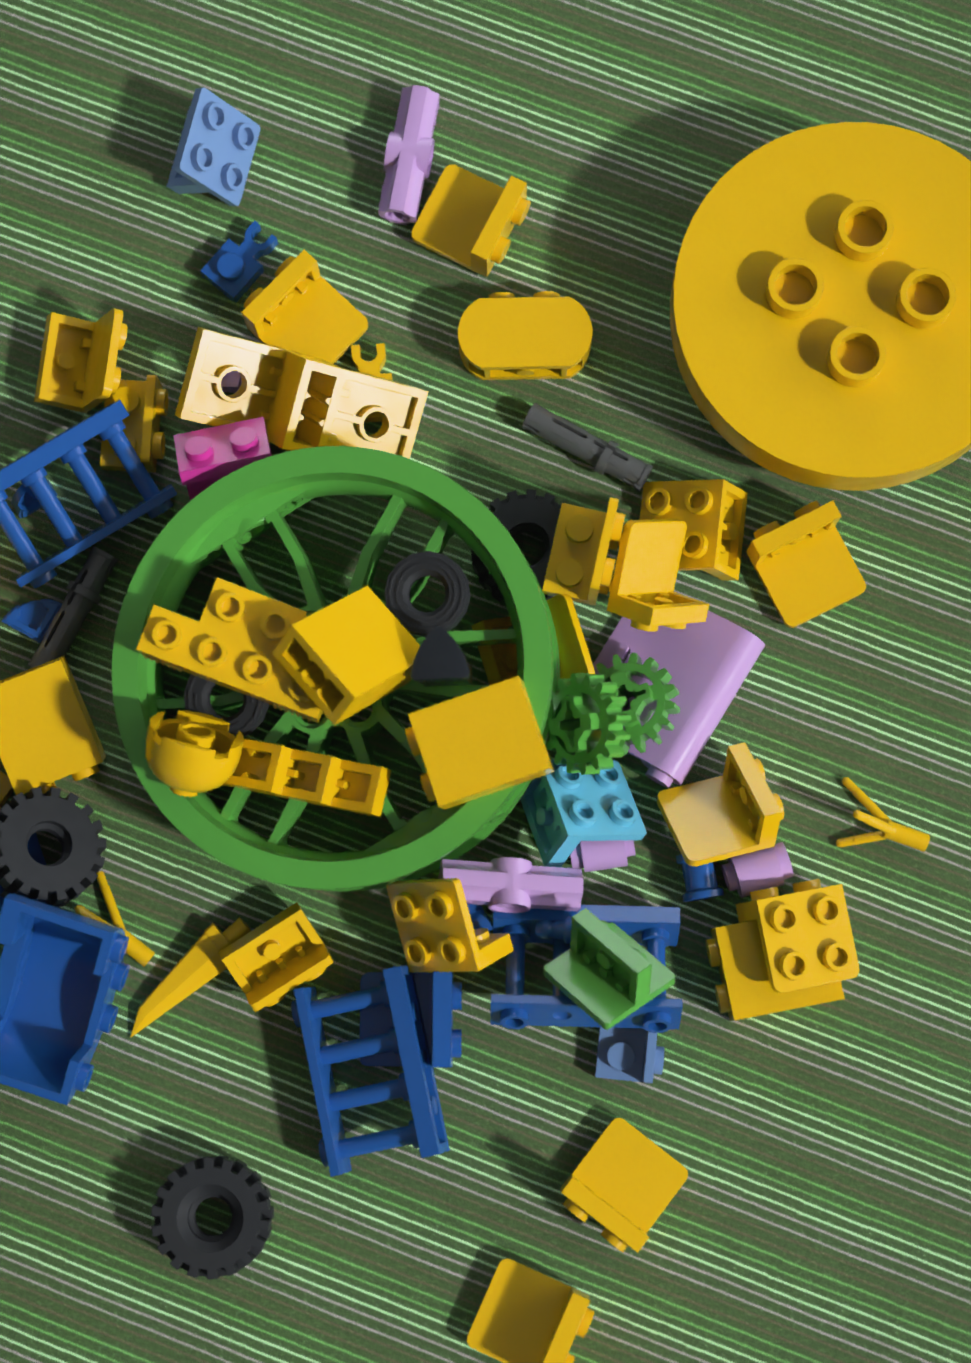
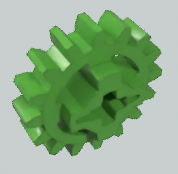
M631 653L628 663H624L619 655L616 654L613 655L612 667L607 669L600 662L596 667L598 672L604 675V682H615L617 684L614 696H625L627 699L624 706L621 707L622 714L631 715V720L623 723L625 730L631 736L630 740H621L619 743L625 753L624 755H627L630 744H633L640 753L646 752L645 741L651 739L658 745L662 743L661 736L658 733L662 728L673 731L674 726L667 718L669 714L680 713V708L670 699L675 698L680 693L674 684H667L672 676L665 668L658 670L659 664L653 658L649 657L642 665V660L637 653ZM633 676L646 678L653 685L649 686L647 683L638 685L633 680ZM633 696L635 699L630 701L631 709L625 711L623 708L628 706V698Z
M572 673L570 678L559 679L557 682L560 691L552 692L554 711L552 719H549L550 740L545 745L546 750L557 751L554 763L556 765L566 764L568 773H581V775L600 774V770L613 768L612 758L623 757L625 754L619 745L620 741L630 740L631 736L627 731L623 730V723L631 720V715L622 714L621 707L627 701L626 697H615L617 684L615 682H604V675Z

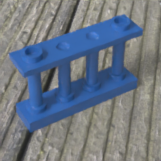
M120 399L0 469V527L27 568L26 571L16 577L20 588L28 583H31L34 589L57 576L53 568L145 513L152 519L174 506L170 499L176 496L177 492L172 484L162 490L158 489L123 432L126 426L122 420L130 415ZM98 434L102 441L108 440L144 499L123 513L119 512L84 455L87 450L83 443ZM57 458H60L63 464L68 463L105 522V524L83 537L44 477L48 474L44 466ZM19 481L24 488L30 487L66 547L42 560L5 501L8 495L4 490Z
M581 905L579 911L530 908L529 911L523 913L493 911V933H509L514 951L506 955L505 994H491L490 1025H501L508 1029H522L526 1026L601 1027L554 984L553 996L524 995L525 944L528 942L552 944L553 960L570 949V945L565 944L564 940H557L553 937L550 939L537 937L535 934L536 922L542 920H550L551 922L565 921L566 917H573L587 908L600 920L615 923L638 944L646 947V950L665 965V947L677 946L680 907ZM665 990L612 1028H644L652 1033H663L670 1029H679L683 1008L682 999L666 998Z
M408 965L383 969L385 980L380 981V986L318 999L316 987L294 989L296 1000H293L291 1003L292 1017L295 1025L298 1028L301 1027L323 1135V1139L319 1141V1153L323 1165L329 1167L331 1177L352 1171L350 1157L411 1144L414 1148H419L421 1158L439 1155L450 1150L414 974L409 972ZM382 1004L386 1008H391L394 1026L390 1027L389 1032L327 1046L322 1022L323 1017ZM393 1051L396 1055L400 1054L404 1073L399 1074V1079L336 1092L331 1064ZM402 1097L404 1101H410L413 1120L409 1121L408 1126L351 1138L345 1137L341 1110Z

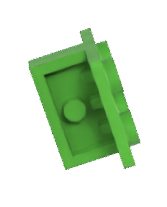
M587 908L572 917L570 949L544 966V976L606 1030L612 1028L675 983V974L615 923L600 920Z

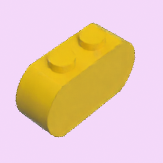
M496 292L490 294L489 298L477 299L462 314L458 325L459 354L466 369L480 380L570 379L581 371L589 358L593 332L592 323L587 311L578 301L569 296L560 297V294L557 292H537L533 294V297H515L513 293Z

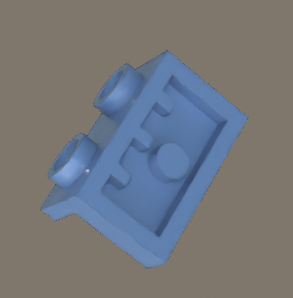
M599 1027L595 1077L653 1084L654 1074L662 1075L664 1064V1047L656 1046L657 1033L648 1032L644 1028H610L606 1030Z

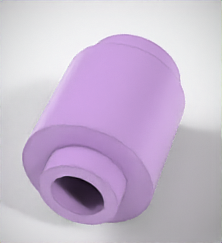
M634 840L580 841L570 857L572 868H584V872H592L628 866L627 857L636 856Z
M783 842L776 843L774 847L727 858L728 863L721 865L728 890H737L741 898L749 896L752 891L782 886L785 879L793 877L791 861Z

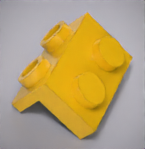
M297 902L218 952L222 962L244 992L254 1012L279 1003L286 996L287 992L304 981L308 982L318 978L325 971L326 967L333 963V959L323 940Z

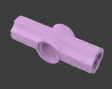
M412 85L411 87L402 88L395 129L388 136L384 158V171L386 175L384 185L382 186L378 212L379 217L385 218L391 223L402 225L416 223L424 178L428 179L434 153V139L432 137L436 125L440 98L439 93L433 92L428 87Z
M514 857L496 858L490 862L442 859L440 862L438 879H460L467 904L488 905L490 910L503 913H523L529 911L530 908L579 911L581 908L583 895L582 869L533 866L529 860Z

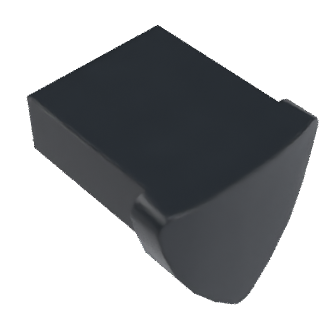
M436 626L424 639L415 655L411 678L425 687L472 685V666L467 662L465 654L454 638L443 627Z

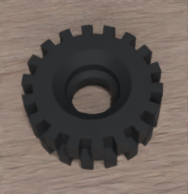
M526 489L525 495H517V490L508 492L506 499L500 501L499 498L493 500L490 503L489 510L507 529L512 538L522 532H532L541 537L545 544L544 556L539 562L530 565L543 589L561 505L555 502L554 495L547 492L544 497L536 495V490ZM471 549L472 565L475 574L477 573L479 577V583L484 590L488 589L491 591L492 597L500 602L503 597L486 566ZM545 595L546 600H548V599H550V598L553 597V596Z
M41 787L32 788L26 795H23L22 792L2 807L0 810V885L5 889L0 894L2 898H5L8 894L15 893L60 908L77 898L98 877L96 873L103 867L105 857H101L100 854L107 846L106 838H98V833L104 829L100 819L93 823L89 819L94 810L88 803L80 809L75 805L79 799L77 795L70 792L66 798L59 797L61 791L59 788L51 787L46 793H42ZM46 831L53 834L59 840L62 846V854L56 863L43 865L36 862L30 856L27 845L32 834Z
M206 1156L186 1163L179 1169L174 1170L167 1177L168 1180L165 1184L160 1186L156 1193V1196H158L157 1202L152 1205L151 1216H154L155 1225L151 1226L153 1237L157 1236L160 1245L157 1246L162 1256L167 1254L172 1260L169 1264L175 1269L182 1268L188 1271V1276L194 1278L205 1276L207 1280L218 1279L225 1275L228 1277L251 1263L264 1249V1245L267 1239L270 1238L273 1228L271 1227L272 1218H274V1207H271L269 1199L272 1196L268 1187L265 1188L262 1184V1177L256 1171L253 1172L247 1168L248 1164L240 1160L229 1159L228 1156ZM207 1198H220L231 1209V1224L225 1232L219 1235L206 1234L198 1227L196 1222V1210L199 1204Z

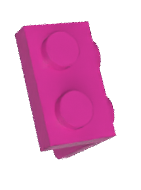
M263 417L173 435L182 485L187 486L190 500L233 471L272 456Z

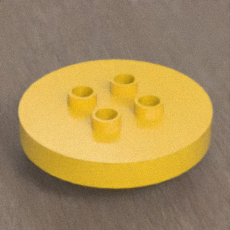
M840 122L813 126L776 138L740 160L718 180L692 217L682 241L671 289L670 329L678 368L689 393L712 427L731 446L765 469L792 481L819 488L849 491L883 489L915 481L953 463L971 449V161L940 141L915 131L871 122Z

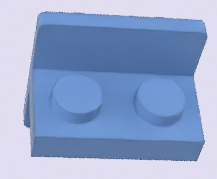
M196 88L191 106L188 109L167 187L178 194L209 192L230 206H238L261 130L260 126L206 88Z

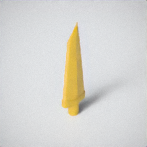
M240 917L224 932L214 923L204 930L202 936L139 1006L130 1038L227 969L218 952L252 931Z

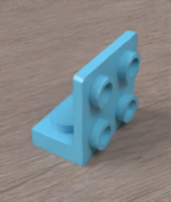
M550 760L554 772L533 779L520 800L543 864L546 867L561 868L580 841L642 840L647 833L620 763L616 760H613V768L600 770V774L588 775L568 773L566 764L556 765L554 760Z

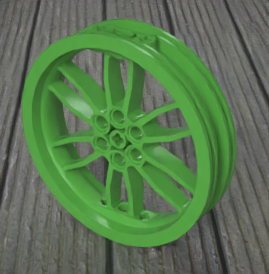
M322 446L276 454L233 471L194 497L163 528L141 560L122 603L112 652V694L119 732L134 771L148 795L163 815L192 843L212 857L238 871L276 884L332 892L368 891L386 888L387 885H391L396 881L415 880L439 870L442 859L457 860L471 851L506 819L521 800L533 779L448 809H443L436 803L410 820L401 816L390 794L386 791L382 811L395 832L368 849L347 852L311 851L288 846L287 839L308 804L307 802L289 799L271 836L266 838L238 822L239 815L253 791L234 787L225 807L221 808L206 792L198 793L194 797H184L173 793L170 787L162 783L149 769L145 756L146 735L150 718L156 713L165 711L163 718L165 720L168 719L170 714L178 712V710H185L184 698L165 699L164 663L145 657L136 650L153 606L157 605L177 613L188 588L199 571L226 553L249 590L275 599L264 588L241 552L244 549L242 544L259 537L272 527L277 530L294 560L307 601V606L300 609L306 611V616H309L327 607L326 599L312 563L284 517L315 497L331 495L369 496L389 500V503L361 551L346 596L365 586L371 589L377 564L403 511L407 507L422 512L439 522L423 552L431 551L442 554L449 539L456 534L474 551L490 572L505 601L512 626L508 629L448 631V633L460 647L511 643L516 645L517 676L524 682L545 745L550 740L549 719H552L554 711L552 692L560 691L557 682L560 679L559 648L551 611L537 577L507 529L480 500L449 477L409 458L363 447ZM430 576L421 577L411 586L409 593L411 603L423 590ZM426 637L416 638L415 640L421 645ZM411 679L406 685L374 702L370 717L363 722H355L353 717L350 716L340 723L333 725L325 715L322 721L317 724H310L307 718L286 711L262 742L286 746L300 730L310 735L306 748L307 752L327 755L333 735L337 731L346 730L357 762L377 766L369 736L376 734L384 727L413 755L406 737V728L390 711L389 704L393 696L403 693L450 700L490 685L425 687L418 681ZM236 691L210 696V703L214 711L238 709L242 707L244 702V695ZM422 755L414 756L423 772L426 773L427 770Z

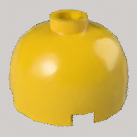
M178 710L176 719L163 720L165 711L156 713L150 718L146 735L145 757L149 769L162 783L169 786L173 793L184 797H194L198 793L211 791L222 786L235 772L240 760L244 740L243 734L238 731L236 737L228 732L230 723L208 714L188 710Z

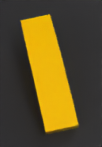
M243 738L244 743L236 770L223 784L292 800L381 817L391 770L381 766L341 760L330 755L295 750L283 745Z

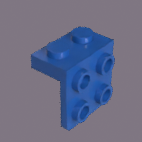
M383 972L365 973L361 977L360 990L380 986V981L385 980ZM453 972L413 973L432 1067H453V1058H461L462 1029H453V1010H462V982H453ZM384 1004L360 1009V1038L387 1033L390 1027L394 1026L391 1008H386ZM393 1051L360 1058L361 1063L365 1066H402L400 1054L396 1055Z

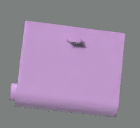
M709 610L706 622L687 623L685 629H674L662 625L658 627L656 632L633 628L630 626L631 619L622 617L593 664L595 674H600L596 667L599 662L608 669L613 666V655L618 654L623 661L625 660L624 663H628L632 652L639 655L642 665L651 657L659 664L658 670L665 668L672 678L667 684H674L680 693L675 698L670 699L680 708V713L669 714L667 718L674 726L673 731L662 728L658 732L662 739L660 745L649 739L645 741L646 752L640 753L633 744H630L628 753L640 759L649 768L645 775L665 788H669L672 783L681 786L765 647V644L753 633ZM633 676V680L638 685L647 683L649 686L653 685L646 678ZM633 696L628 698V706L623 708L625 711L631 709L630 701L635 699Z

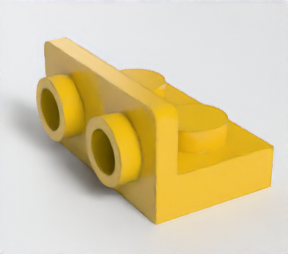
M147 375L146 381L120 380L117 392L115 394L111 393L110 397L105 400L104 408L118 399L121 400L130 415L122 420L126 426L123 432L147 471L156 473L157 459H163L165 454L164 432H159L160 416H166L168 412V390L162 389L157 375ZM108 440L102 441L100 467L102 470L126 471Z

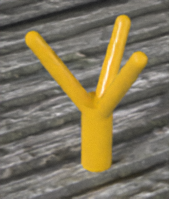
M849 777L842 779V784L872 814L869 815L860 810H855L853 817L880 831L839 838L836 840L837 847L841 848L889 839L923 852L927 849L930 841L929 834L893 822Z
M98 871L96 879L114 926L122 928L125 936L129 937L125 953L145 967L155 952L125 929L103 871ZM77 905L75 907L77 914L107 923L84 906Z

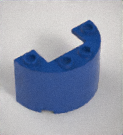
M15 893L8 894L4 898L0 913V944H4L0 958L1 1084L64 1105H68L77 1090L81 1092L86 1091L94 1069V1065L90 1064L102 1032L110 1033L117 1017L118 1007L112 1005L116 990L121 991L129 974L130 965L123 963L129 937L125 936L122 928Z

